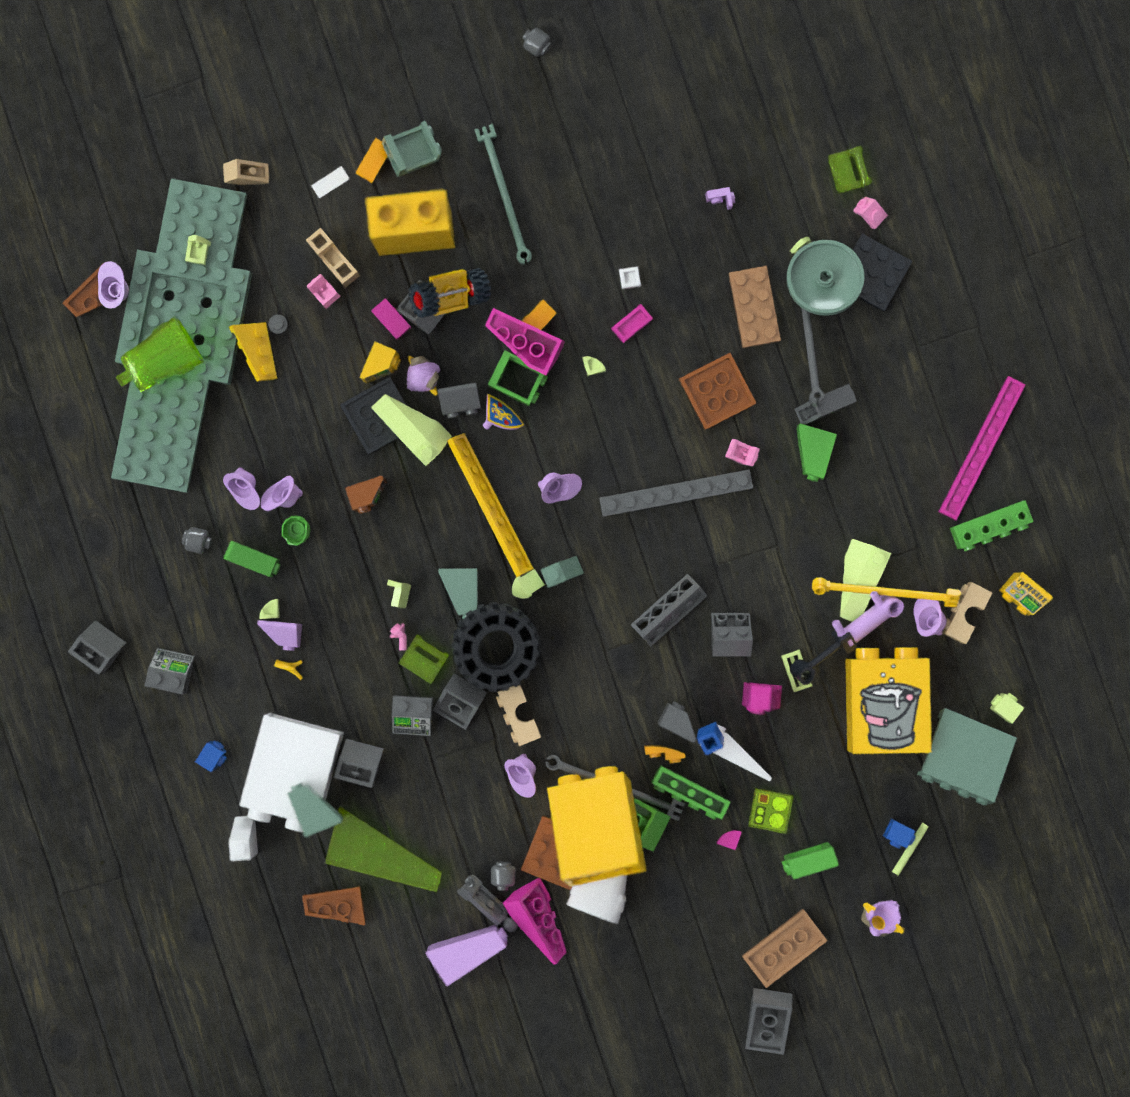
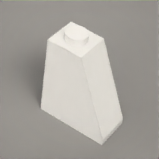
M247 816L235 817L229 840L231 861L251 859L258 854L254 819Z

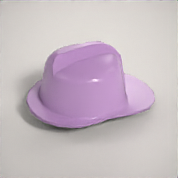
M111 261L102 264L98 272L99 300L107 308H116L127 298L129 287L124 280V274L119 265Z
M240 467L234 473L224 476V485L239 505L249 510H255L259 507L260 498L255 490L256 480L251 473Z
M549 473L542 481L538 482V486L541 489L543 501L549 504L573 498L581 490L582 480L576 474L560 475Z
M286 476L266 490L261 499V508L265 511H270L278 506L291 507L302 496L303 492L294 484V479L291 476Z
M917 599L914 605V616L918 633L926 637L942 635L947 619L941 611L939 601Z
M521 754L514 760H507L504 766L513 789L523 797H532L536 791L533 779L536 772L534 763L528 759L526 754Z

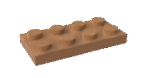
M767 266L730 272L729 279L742 348L780 342V333Z
M802 909L743 954L742 957L767 988L827 942V939L804 909Z

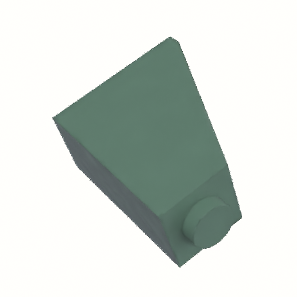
M577 556L541 569L548 588L584 574Z
M439 569V575L457 614L462 615V619H464L468 611L471 610L473 612L478 606V569Z
M302 783L291 787L292 791L287 793L305 837L344 820L343 816L309 784L304 786Z

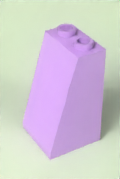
M492 925L428 946L426 955L448 986L504 949L507 944L508 935L503 927L499 928L496 925Z

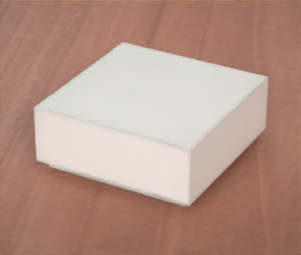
M638 267L619 269L622 289L641 286Z

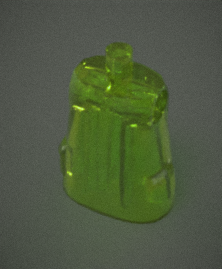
M174 316L155 328L152 334L143 342L120 357L126 371L116 376V379L122 387L133 381L140 391H145L175 375L184 376L186 373L193 371L195 367L203 364L204 360L181 321Z

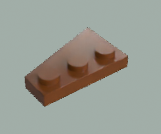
M100 267L63 302L76 317L103 305L98 295V272Z
M360 886L302 896L304 911L307 916L366 925Z

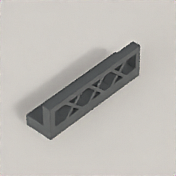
M687 574L636 619L631 626L651 647L703 601L707 595ZM688 582L692 584L688 590H683L685 584ZM672 596H677L673 603H668ZM662 609V613L659 616H654L656 610ZM648 621V626L641 631L638 627L643 622Z

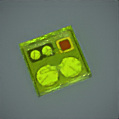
M755 788L748 826L786 834L794 796Z

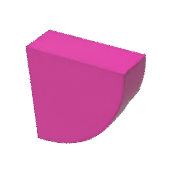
M732 830L724 833L718 839L717 844L736 850L741 831Z

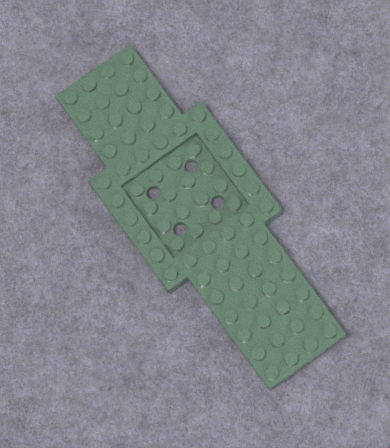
M171 179L157 251L153 253L137 250L115 358L116 363L132 366L133 371L111 476L112 479L188 493L210 381L227 385L231 384L238 340L234 332L231 333L229 326L243 324L252 278L250 271L233 268L247 194L244 192ZM197 235L211 242V246L208 247L206 265L185 261L189 236ZM168 291H173L175 294L174 299L171 301H166L165 294ZM206 298L212 300V305L209 308L202 306V302ZM161 328L167 330V335L164 338H159L157 335L158 330ZM199 335L204 336L205 339L202 345L195 344V338Z

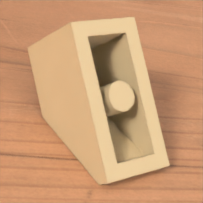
M235 159L223 164L224 183L237 185L269 183L268 164Z

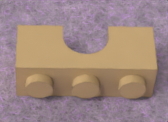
M321 228L306 239L308 244L345 288L360 276Z
M968 582L967 585L964 584L962 586L958 606L951 608L953 613L950 619L947 618L946 626L942 634L961 644H967L975 628L965 620L966 610L969 607L984 610L992 595V592L973 582Z
M513 685L507 691H498L499 696L496 699L500 708L504 707L506 714L503 716L506 724H511L513 732L510 734L514 743L518 742L519 746L541 738L534 719L521 721L516 716L517 706L527 702L521 685L517 687Z

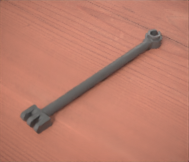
M801 308L812 386L809 402L812 406L816 407L817 399L814 395H820L821 398L818 402L819 406L824 403L825 394L819 387L810 312Z
M549 755L547 757L549 760L556 759V765L552 766L549 761H545L547 768L550 770L560 769L574 775H580L584 779L596 778L593 773L562 762L557 755ZM632 789L634 798L668 810L667 815L679 821L680 817L673 813L675 811L682 814L683 810L676 806L677 804L685 806V802H680L673 798L671 803Z

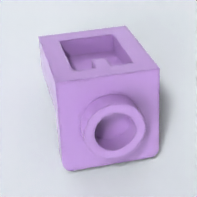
M730 187L710 190L705 194L706 201L712 202V204L721 203L725 199L727 210L732 209L735 203L734 192H730Z

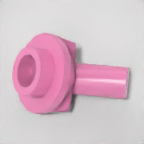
M397 623L391 628L390 637L399 638V650H407L405 624L399 625Z

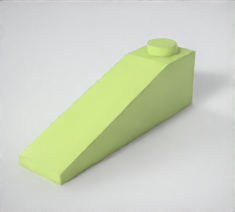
M386 394L371 407L425 466L442 451L447 444V440L451 438V434L438 421L425 416L423 413L406 406L404 403Z
M852 539L844 558L843 584L876 587L891 553ZM842 591L840 617L853 622L861 616L870 601V594Z

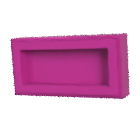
M386 298L372 310V313L397 340L411 328Z
M640 304L611 329L624 344L652 321L653 318Z

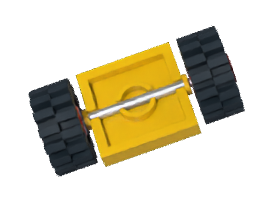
M480 268L468 271L461 269L431 276L429 280L411 285V288H409L411 292L409 293V297H411L409 302L412 303L411 308L414 309V314H417V317L420 318L468 308V304L476 305L487 302L490 299L491 292L489 290H491V286L488 285L490 281L486 279L488 277L487 274H484V271Z

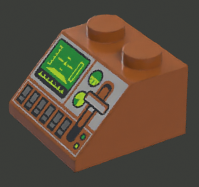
M379 476L346 487L352 510L360 514L371 511V507L376 505L387 483L386 478Z

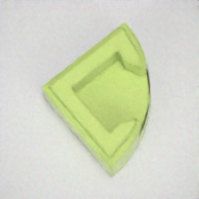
M582 357L587 376L606 371L604 365L599 360L592 357Z
M279 599L269 601L261 610L259 619L280 618Z

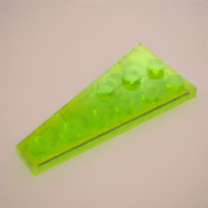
M341 806L339 807L338 812L343 816L344 820L334 825L325 864L434 892L438 891L442 875L441 871Z

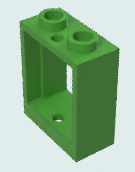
M504 350L488 383V387L530 407L531 403H536L540 394L537 391L540 386H544L548 376L529 368L518 356ZM509 361L539 374L528 399L498 385Z
M828 842L784 855L785 861H782L785 873L793 879L839 866L834 849Z

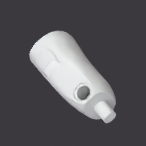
M627 875L573 886L567 905L618 924L626 902Z

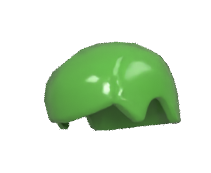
M291 516L282 525V537L289 545H300L306 542L310 536V525L301 516Z

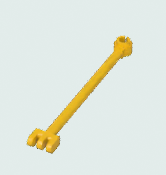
M815 578L812 582V590L817 595H822L826 591L829 592V590L871 594L872 591H877L879 595L944 601L945 607H957L961 596V591L957 589H947L946 594L831 583L824 578Z

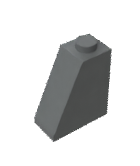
M847 384L826 393L824 403L819 406L818 402L821 398L819 396L816 397V407L812 406L808 401L795 408L801 424L807 425L857 402L854 391Z

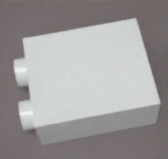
M273 713L265 714L239 805L249 808L247 817L257 821L270 822L272 815L287 818L286 828L303 832L287 793L292 791L291 787L299 783H302L303 786L309 784L326 800L344 732Z

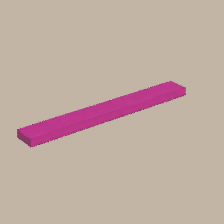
M1010 376L1006 378L938 512L955 521L958 519L1025 387L1024 383Z

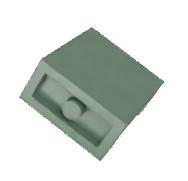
M426 121L421 122L420 126L398 135L391 136L389 134L383 137L382 145L397 177L439 161L442 150L439 143L435 142L433 130L430 125H427Z

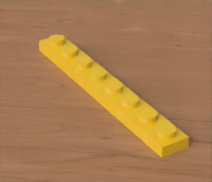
M465 433L450 438L447 442L516 577L533 570L534 568Z

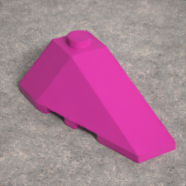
M494 308L485 324L529 368L546 376L558 359L565 344V341Z
M537 878L514 891L503 904L515 923L553 964H557L565 955L566 949L561 932L556 928L554 921L556 915L554 911H551L549 892L541 879Z

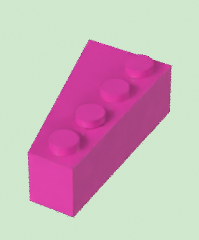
M744 682L742 705L747 707L746 710L764 714V710L780 709L782 686Z

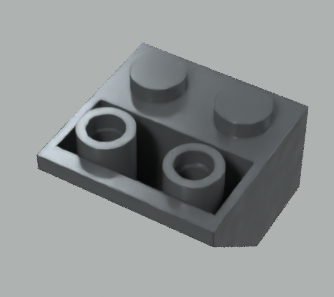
M711 613L712 656H751L753 640L750 613Z
M95 620L77 638L68 653L97 674H105L127 642Z
M346 739L334 778L372 788L375 784L384 748Z

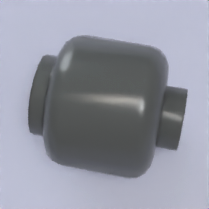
M534 28L532 31L528 29L522 38L525 40L523 44L524 49L536 57L544 56L552 45L550 36L539 28Z
M196 527L185 530L182 538V545H184L185 549L198 554H202L206 549H210L212 538H209V532Z
M496 862V865H493L491 868V884L497 886V890H509V887L513 886L516 881V868L511 865V862Z

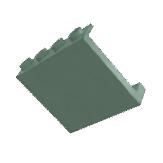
M942 709L937 717L939 722L931 742V753H927L922 770L917 775L922 776V780L933 783L934 781L939 783L940 787L945 790H956L958 795L969 798L970 796L975 798L979 804L987 805L994 803L1017 738L949 709Z

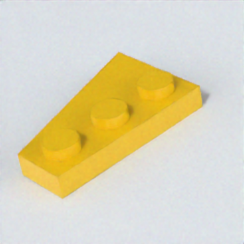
M266 322L229 326L231 333L234 332L238 340L239 348L243 350L247 358L246 362L256 381L276 379L277 375Z

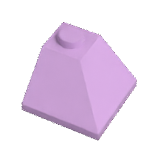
M258 620V625L277 645L283 646V650L294 651L295 647H300L302 624Z

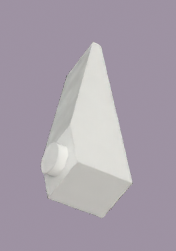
M718 725L724 736V747L713 753L771 781L772 778L729 734L725 733L726 728Z

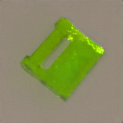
M861 146L828 156L838 193L872 183L865 168ZM851 156L855 157L861 180L856 181L849 159Z
M417 634L399 664L431 684L448 659L449 654L446 652L442 653L422 640V637ZM419 646L438 658V663L435 664L415 651V648Z

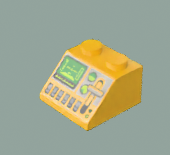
M374 342L360 375L362 381L369 383L392 374L394 369L397 370L401 361L397 351Z
M1023 572L1013 573L999 590L1003 593L1002 597L1009 603H1015L1018 606L1016 609L1025 616L1026 614L1034 615L1053 598Z

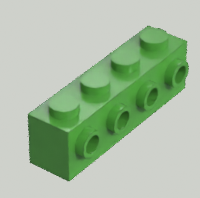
M1024 500L951 527L950 531L957 549L963 548L964 551L975 548L974 544L982 542L983 545L992 542V537L999 535L1002 538L1010 535V530L1017 528L1018 531L1029 528L1028 524L1034 521Z
M662 765L659 766L652 780L656 790L662 793L665 790L670 792L672 798L680 802L682 799L689 802V807L697 811L699 809L706 811L705 815L714 820L717 817L722 820L731 803L728 799Z

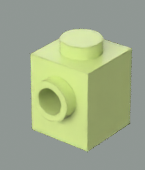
M1003 693L997 694L991 701L992 706L990 707L991 710L1009 723H1013L1024 708L1017 703L1018 699L1010 693L1007 695Z

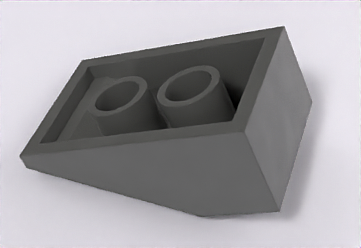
M753 988L745 1049L784 1055L792 1011L791 993Z

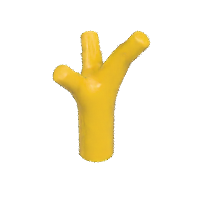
M276 660L275 667L291 672L299 680L303 678L296 670V667L302 664L301 660L295 663Z

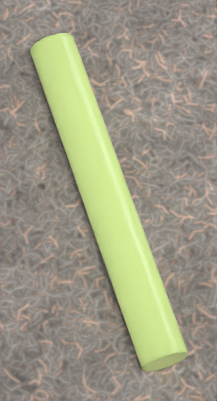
M924 823L920 825L915 833L914 842L911 846L908 845L894 867L893 873L899 876L929 826Z

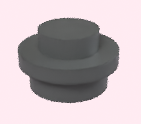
M274 315L270 318L268 326L273 333L281 334L286 331L288 322L284 316Z

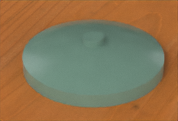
M818 240L803 246L795 253L787 270V287L791 297L801 308L816 315H834L847 310L860 296L864 284V269L857 254L843 243L833 240Z

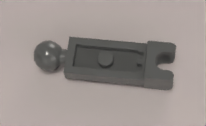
M470 875L465 880L466 885L458 889L457 893L466 901L469 900L496 926L503 922V927L507 932L517 930L518 925L511 917L506 916L508 911L504 904L482 885L483 882L475 875Z

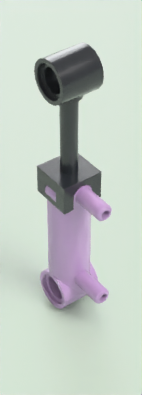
M872 591L870 596L875 605L845 628L839 620L833 621L832 625L835 631L831 635L835 643L809 663L802 659L794 661L790 667L791 675L803 685L812 683L816 677L815 667L840 648L846 654H850L858 647V641L888 618L899 616L904 609L903 602L895 596H879L877 591Z

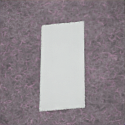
M341 166L311 186L318 197L321 198L349 180V177Z

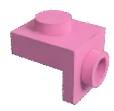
M868 197L861 199L853 210L856 214L861 215L873 229H876L888 216L875 199Z
M322 274L318 275L307 285L308 289L326 309L340 297Z
M732 439L725 457L743 465L753 466L758 459L759 448Z

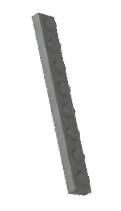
M749 469L601 497L599 500L602 516L605 517L753 489Z

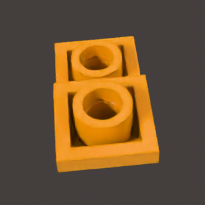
M377 138L374 139L356 171V174L371 183L387 158L382 141Z
M542 300L530 314L525 316L522 322L542 330L556 312Z
M644 746L645 754L650 755V758L661 757V753H664L665 760H670V763L681 762V758H685L683 752L670 747Z

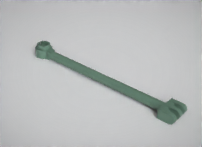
M491 124L489 125L490 133H487L486 126L482 127L484 135L480 136L479 129H475L478 143H485L518 248L517 261L525 265V260L520 255L527 253V263L531 261L532 255L525 248L492 143V139L497 138L494 126Z

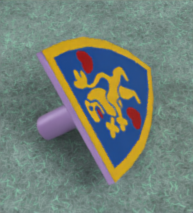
M487 394L486 421L483 423L485 429H489L492 425L508 430L519 429L524 426L519 416L509 406Z

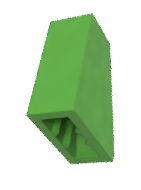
M799 424L797 426V436L803 475H806L808 480L818 482L819 479L822 480L825 477L837 434Z
M234 541L230 542L223 558L268 577H273L274 574L277 575L281 564H278L279 559Z

